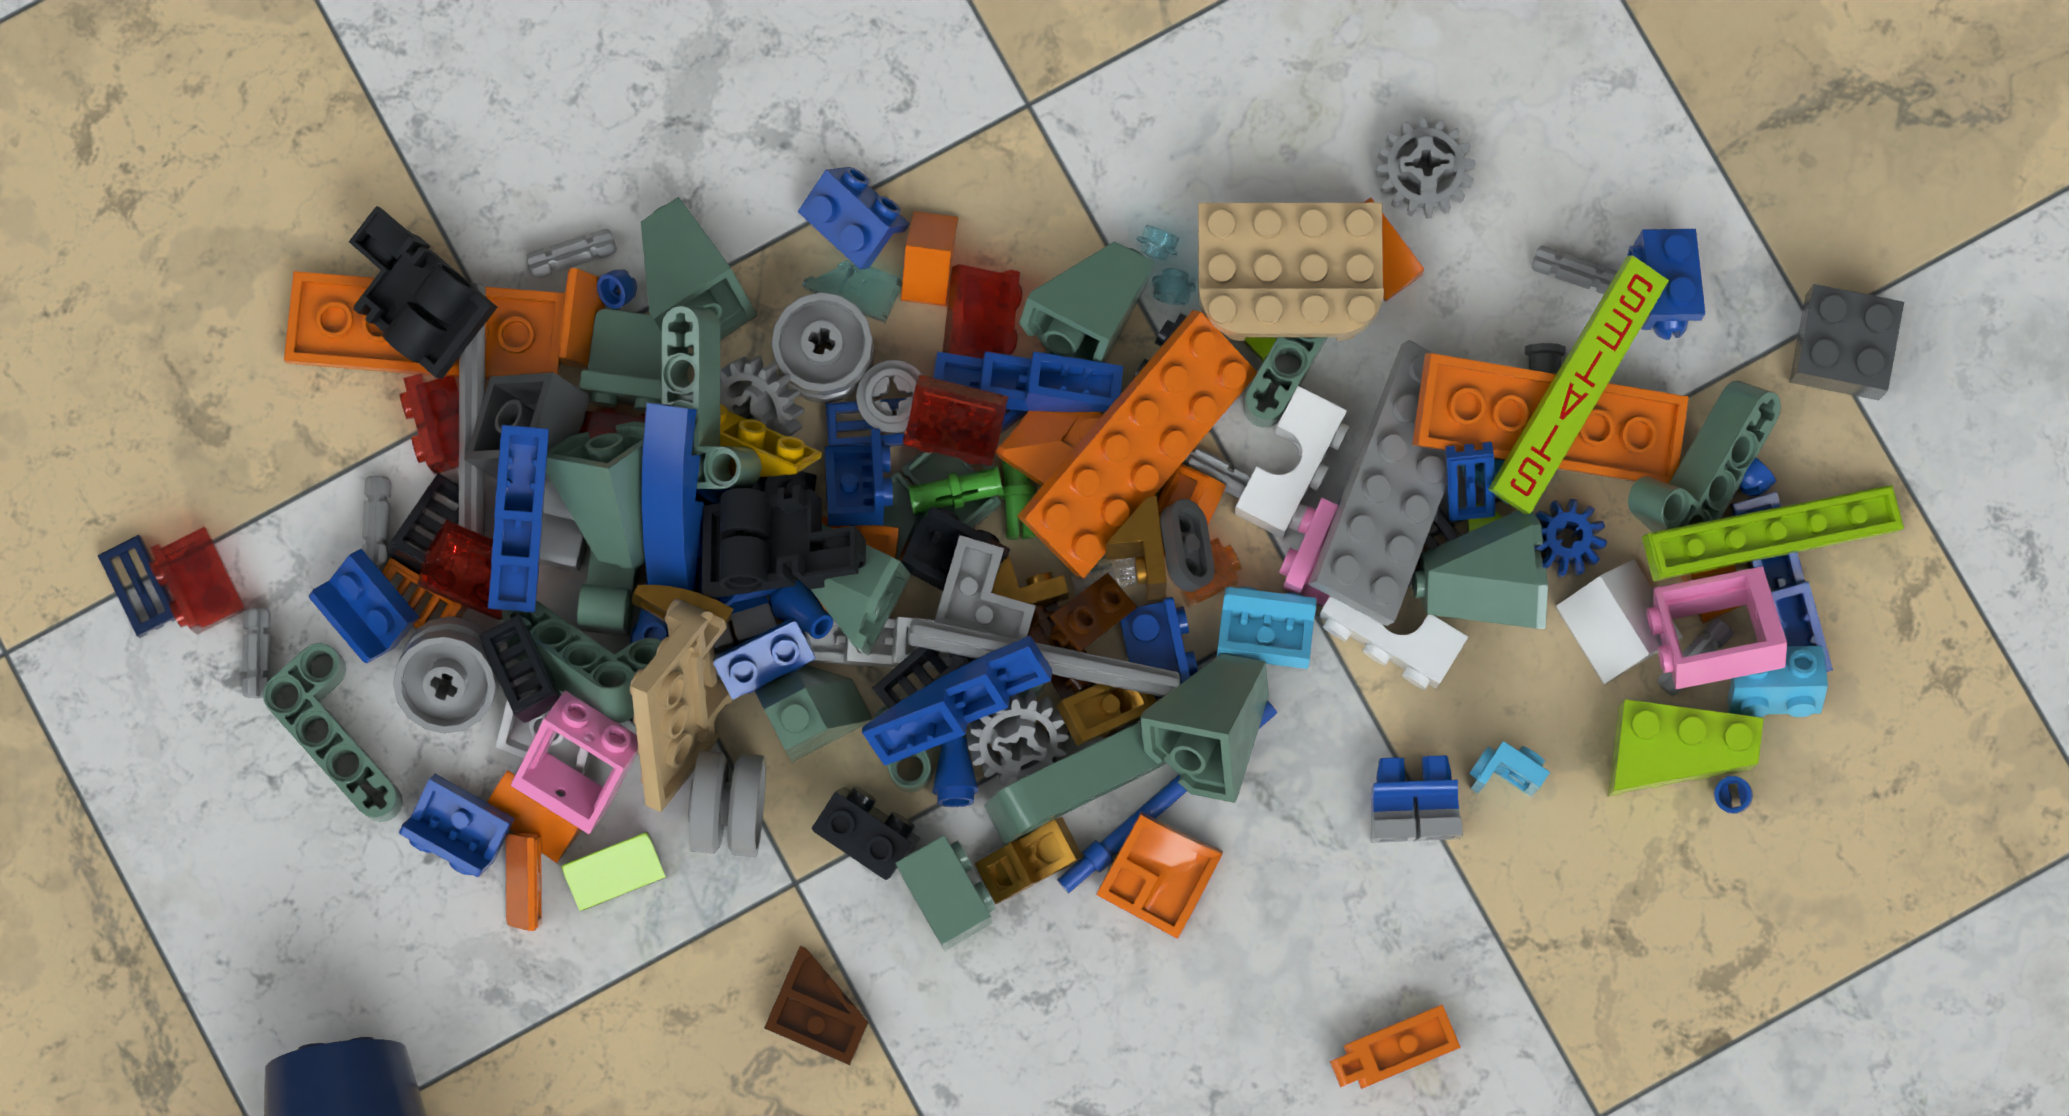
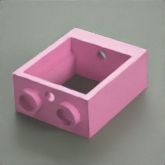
M1763 566L1654 588L1653 607L1647 608L1648 624L1652 635H1660L1662 646H1658L1660 665L1664 674L1671 672L1676 690L1785 668L1787 641ZM1742 605L1747 606L1758 643L1683 657L1672 619Z
M564 691L543 719L511 786L590 834L611 805L637 755V735L569 692ZM556 733H559L613 767L604 787L547 753ZM556 791L563 793L564 796H558Z

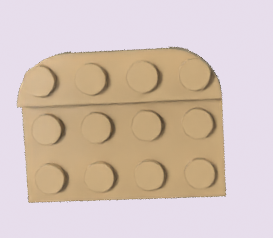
M1198 203L1199 306L1201 312L1221 333L1227 335V338L1244 341L1245 337H1336V341H1344L1354 338V335L1365 330L1376 318L1384 295L1382 203Z
M679 598L672 601L666 612L665 622L668 626L669 637L662 640L655 657L645 669L642 668L636 672L630 684V694L632 695L634 709L633 721L636 725L637 753L640 757L641 783L644 789L645 805L659 812L664 810L694 772L699 751H710L720 736V733L715 732L714 728L717 715L725 704L732 703V698L725 685L717 682L716 668L713 664V658L715 657L713 645L727 629L725 620Z

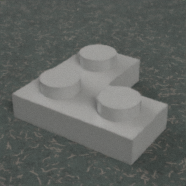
M959 535L934 622L1015 639H1023L1028 635L1036 606L992 593L1004 548Z

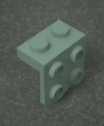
M601 309L596 313L588 370L581 371L579 389L591 396L590 404L601 407H616L617 403L635 405L634 409L646 412L647 403L662 404V333L651 315Z

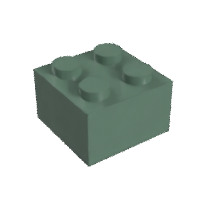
M945 835L896 862L899 873L944 951L993 924L989 913L995 910V904L983 883L980 881L973 885L966 872L973 869L972 864L959 841L950 845Z

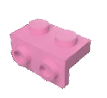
M1321 498L1317 509L1310 506L1307 507L1297 530L1305 534V537L1298 551L1289 548L1279 571L1280 574L1287 576L1282 590L1316 598L1317 605L1324 606L1330 596L1308 584L1338 508V504Z

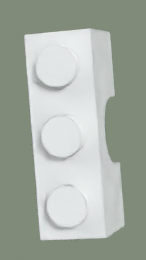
M1297 386L1277 425L1275 434L1290 441L1297 448L1300 463L1293 471L1284 475L1271 474L1256 466L1235 507L1234 514L1282 539L1288 528L1297 531L1308 507L1302 504V501L1309 487L1317 491L1329 469V466L1322 463L1329 448L1331 447L1338 451L1350 426L1343 423L1347 410Z
M1331 596L1319 615V618L1325 621L1323 628L1330 634L1343 641H1347L1349 636L1365 645L1362 652L1369 658L1385 666L1388 661H1391L1404 669L1403 678L1423 690L1428 685L1435 689L1438 688L1468 639V636L1434 615H1427L1422 625L1415 632L1408 635H1397L1388 631L1382 623Z

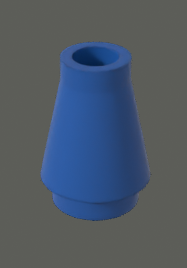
M796 580V586L778 588L770 594L769 604L773 615L783 622L792 618L796 619L801 630L811 635L814 639H821L831 631L833 618L824 610L811 589L806 587L800 580Z
M959 737L940 745L932 793L937 795V804L940 806L964 807L972 805L974 803V794L979 790L968 751L967 738Z

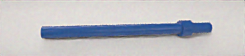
M1268 700L1259 729L1278 713ZM1177 775L1100 843L1095 840L1083 850L1084 858L1080 859L1057 879L1062 888L1069 894L1093 872L1098 871L1101 873L1114 861L1112 856L1122 847L1140 812L1156 819L1187 792L1178 783L1181 776Z

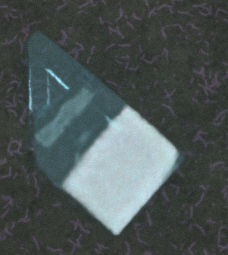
M849 260L837 264V269L817 278L811 276L804 279L802 286L806 290L814 294L822 292L840 295L857 305L863 315L886 323L902 287V280L899 277L873 267L860 270Z

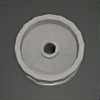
M819 292L800 297L784 309L774 325L771 345L779 375L789 374L791 379L787 386L790 390H799V396L807 401L831 403L847 399L857 391L861 378L873 367L875 349L868 320L857 305L840 295ZM821 344H829L833 348L831 351L825 348L824 354L816 353L817 347Z
M455 616L432 619L415 630L405 644L396 666L393 681L397 703L410 720L426 730L444 734L464 731L482 720L492 706L500 683L478 636L487 630L472 620Z
M700 750L697 756L694 779L691 783L689 796L690 851L715 854L722 843L724 826H728V848L732 855L757 857L765 802L766 757L763 755L741 754L734 765L732 782H728L729 767L724 753Z

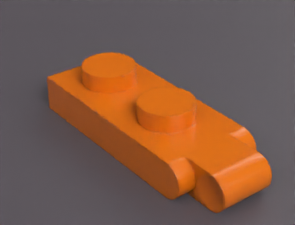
M1442 1004L1343 1045L1346 1055L1329 1062L1340 1088L1358 1081L1360 1088L1363 1089L1461 1047Z

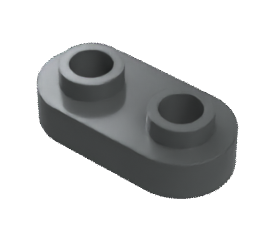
M1180 499L1163 509L1160 515V527L1167 570L1171 580L1181 590L1194 592L1212 581L1215 573L1207 520L1203 511L1193 501Z

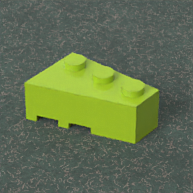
M1625 699L1618 706L1608 797L1753 769L1759 764L1764 718Z

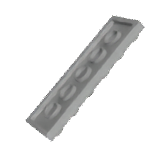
M1411 340L1402 343L1308 584L1385 626L1395 623L1447 485L1446 451L1412 446L1425 354L1432 352Z

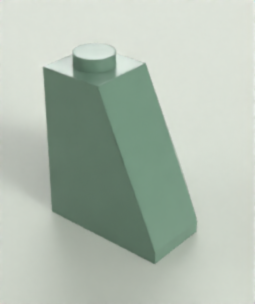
M679 197L667 205L659 207L653 214L641 221L649 312L661 333L663 318L669 310L677 306L705 307L712 310L719 319L720 340L757 316L731 267ZM690 323V327H689L690 332H692V329H693V324H692V323Z
M1114 241L1031 291L1026 300L1019 324L1028 336H1037L1045 347L1043 353L1106 363L1146 288L1155 262L1144 257L1139 251L1127 248Z
M635 421L616 425L617 434L607 433L590 439L589 432L571 435L548 450L546 473L597 560L619 565V567L624 569L635 568L645 562L642 523V456L645 423Z
M1519 510L1422 553L1420 555V570L1414 571L1412 575V590L1414 598H1420L1428 615L1527 628H1546L1548 581L1546 568H1542L1540 550L1534 549V545H1542L1543 543L1541 524L1534 511L1531 514H1523Z
M822 524V531L832 529ZM866 545V564L859 569V574L828 578L824 580V588L811 589V591L854 647L868 656L906 587L911 573L901 561Z
M1221 654L1142 713L1140 719L1144 752L1157 764L1164 760L1181 776L1178 783L1190 794L1232 803L1236 802L1269 697L1266 662Z
M805 665L797 671L786 673L755 691L791 763L873 720L851 678L809 665Z

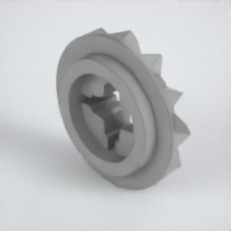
M899 360L883 361L871 367L861 378L857 388V406L862 417L869 425L874 428H880V431L899 434L916 427L918 422L927 413L930 391L926 379L913 365ZM891 378L894 379V384L899 392L906 393L907 395L913 394L912 397H906V400L899 401V409H897L896 416H894L893 410H891L887 402L874 401V398H881V395L888 394Z

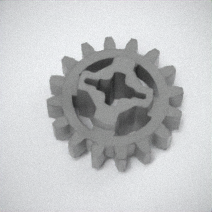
M1425 117L1420 118L1418 127L1414 130L1407 122H1404L1400 128L1401 137L1391 132L1387 135L1386 142L1391 149L1380 148L1378 158L1387 163L1376 168V176L1387 177V180L1381 185L1380 191L1382 194L1394 192L1395 195L1391 204L1394 208L1402 202L1408 204V216L1412 217L1418 207L1423 208L1426 218H1431L1433 209L1436 206L1444 214H1447L1451 208L1450 199L1461 204L1465 198V194L1459 187L1471 188L1474 178L1465 174V172L1474 170L1476 163L1473 159L1464 158L1470 151L1471 145L1469 142L1458 145L1456 140L1460 130L1457 128L1449 134L1443 132V120L1439 119L1434 128H1428ZM1413 142L1415 143L1414 151L1409 156H1403L1396 160L1404 147ZM1434 142L1442 145L1449 153L1444 154L1434 145ZM1421 160H1427L1428 166L1433 168L1430 176H1424L1423 170L1418 168ZM1451 176H1455L1447 189L1441 193H1436L1437 185L1441 180L1450 179ZM1401 182L1410 184L1417 190L1418 194L1406 189Z
M743 356L720 370V404L724 405L728 411L746 419L758 420L764 423L766 428L784 436L794 437L793 434L801 429L802 424L795 418L804 413V408L794 404L793 400L800 395V391L796 389L789 390L787 383L790 381L791 376L789 374L781 377L776 374L777 363L773 361L766 367H763L761 356H756L750 361Z
M1032 689L1029 690L1025 698H1020L1018 693L1010 696L1008 708L969 723L970 734H967L968 749L971 750L973 764L975 766L982 765L984 776L987 778L998 772L1000 784L1003 785L1008 782L1010 776L1017 777L1018 781L1055 763V756L1061 757L1067 753L1064 741L1069 740L1062 715L1058 709L1053 710L1050 697L1047 696L1040 702H1037L1035 690ZM1036 719L1042 724L1035 723ZM1043 725L1046 727L1048 732L1043 730ZM993 750L1000 751V754L998 755Z

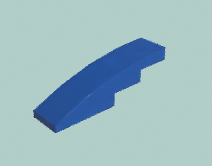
M986 351L983 359L937 352L934 362L930 400L975 407L1022 411L1106 412L1121 394L1124 366L1033 351L1030 359Z
M647 403L642 456V523L648 585L672 586L694 592L704 506L703 501L695 500L700 455L692 454L697 409L661 403Z
M502 425L488 609L523 612L536 611L549 440L548 428Z
M1773 491L1730 503L1733 516L1778 508L1781 507L1778 493ZM1798 553L1748 562L1749 569L1762 566L1764 568L1787 646H1822L1824 648L1826 672L1833 671L1809 581L1804 579Z
M1027 636L992 651L913 693L863 726L862 734L883 765L886 766L966 735L967 723L1009 707L1010 696L1051 681L1052 668L1032 637Z

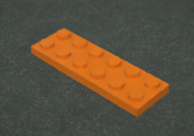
M293 271L284 354L286 364L433 376L419 363L408 359L395 350L383 338L382 334L384 332L376 325L370 324L365 320L367 315L359 314L353 310L355 303L375 278ZM485 287L486 297L498 307L485 323V380H490L491 376L550 372L559 376L561 361L557 353L565 293ZM459 358L444 377L459 378Z
M1192 310L1017 517L1076 576L1084 579L1106 553V544L1147 497L1154 496L1258 372L1202 312Z
M1427 353L1424 357L1412 446L1445 451L1446 446H1455L1456 452H1464L1465 444H1473L1474 450H1483L1482 443L1492 442L1494 459L1505 461L1556 374ZM1608 383L1558 469L1636 482L1641 477L1649 476L1669 483L1680 464L1689 397Z

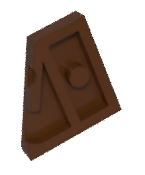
M799 946L764 1029L851 1066L869 1022L807 948Z

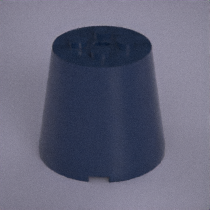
M358 1037L331 1043H311L300 1046L298 1050L281 1055L271 1060L265 1066L264 1116H427L407 1048L404 1044L397 1041L374 1039L373 1037Z

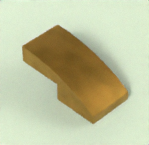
M638 585L633 593L631 602L664 622L668 607L676 598L724 619L726 625L733 612V608L703 594L664 585Z
M1059 817L1023 838L1010 842L974 864L995 904H999L1084 857L1063 817Z

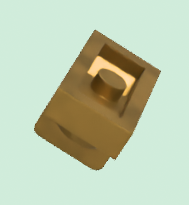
M1157 496L1147 497L1106 544V560L1135 558L1137 585L1146 586L1147 600L1166 598L1167 589Z
M1009 555L1007 559H1004L998 570L992 589L994 594L1035 605V609L1042 605H1050L1055 601L1060 602L1069 599V591L1064 575L1054 578L1052 572L1029 577L1026 579L1027 586L1019 588Z
M1097 684L1063 699L1056 706L1076 746H1079L1099 736L1103 738L1108 737L1139 720L1142 713L1156 703L1157 700L1151 694Z

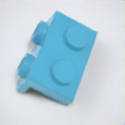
M1226 587L1221 613L1217 657L1221 654H1228L1265 661L1266 664L1308 669L1317 599L1293 592L1282 594L1258 591L1252 587Z
M1787 646L1785 668L1732 678L1727 698L1728 712L1753 717H1763L1770 714H1789L1793 717H1807L1812 714H1821L1828 688L1824 648L1822 646Z
M1503 741L1496 750L1488 746L1469 773V775L1476 779L1470 789L1478 794L1494 772L1532 797L1542 786L1550 771L1542 767L1545 760L1531 749L1522 746L1518 751Z

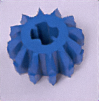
M1576 499L1569 500L1566 512L1563 511L1561 504L1554 500L1549 505L1551 516L1541 510L1536 513V517L1542 526L1543 543L1542 545H1534V549H1539L1541 554L1545 552L1547 555L1542 561V568L1547 570L1553 561L1558 563L1556 571L1558 577L1566 575L1568 564H1571L1577 576L1583 575L1585 572L1583 560L1595 566L1600 558L1592 549H1604L1607 544V540L1604 538L1593 536V534L1599 533L1604 529V522L1595 521L1590 524L1587 521L1594 512V508L1591 506L1586 507L1581 515L1576 513L1578 506ZM1564 528L1573 531L1572 538L1578 537V541H1574L1570 548L1561 545L1563 539L1558 541L1556 539V536L1560 535Z

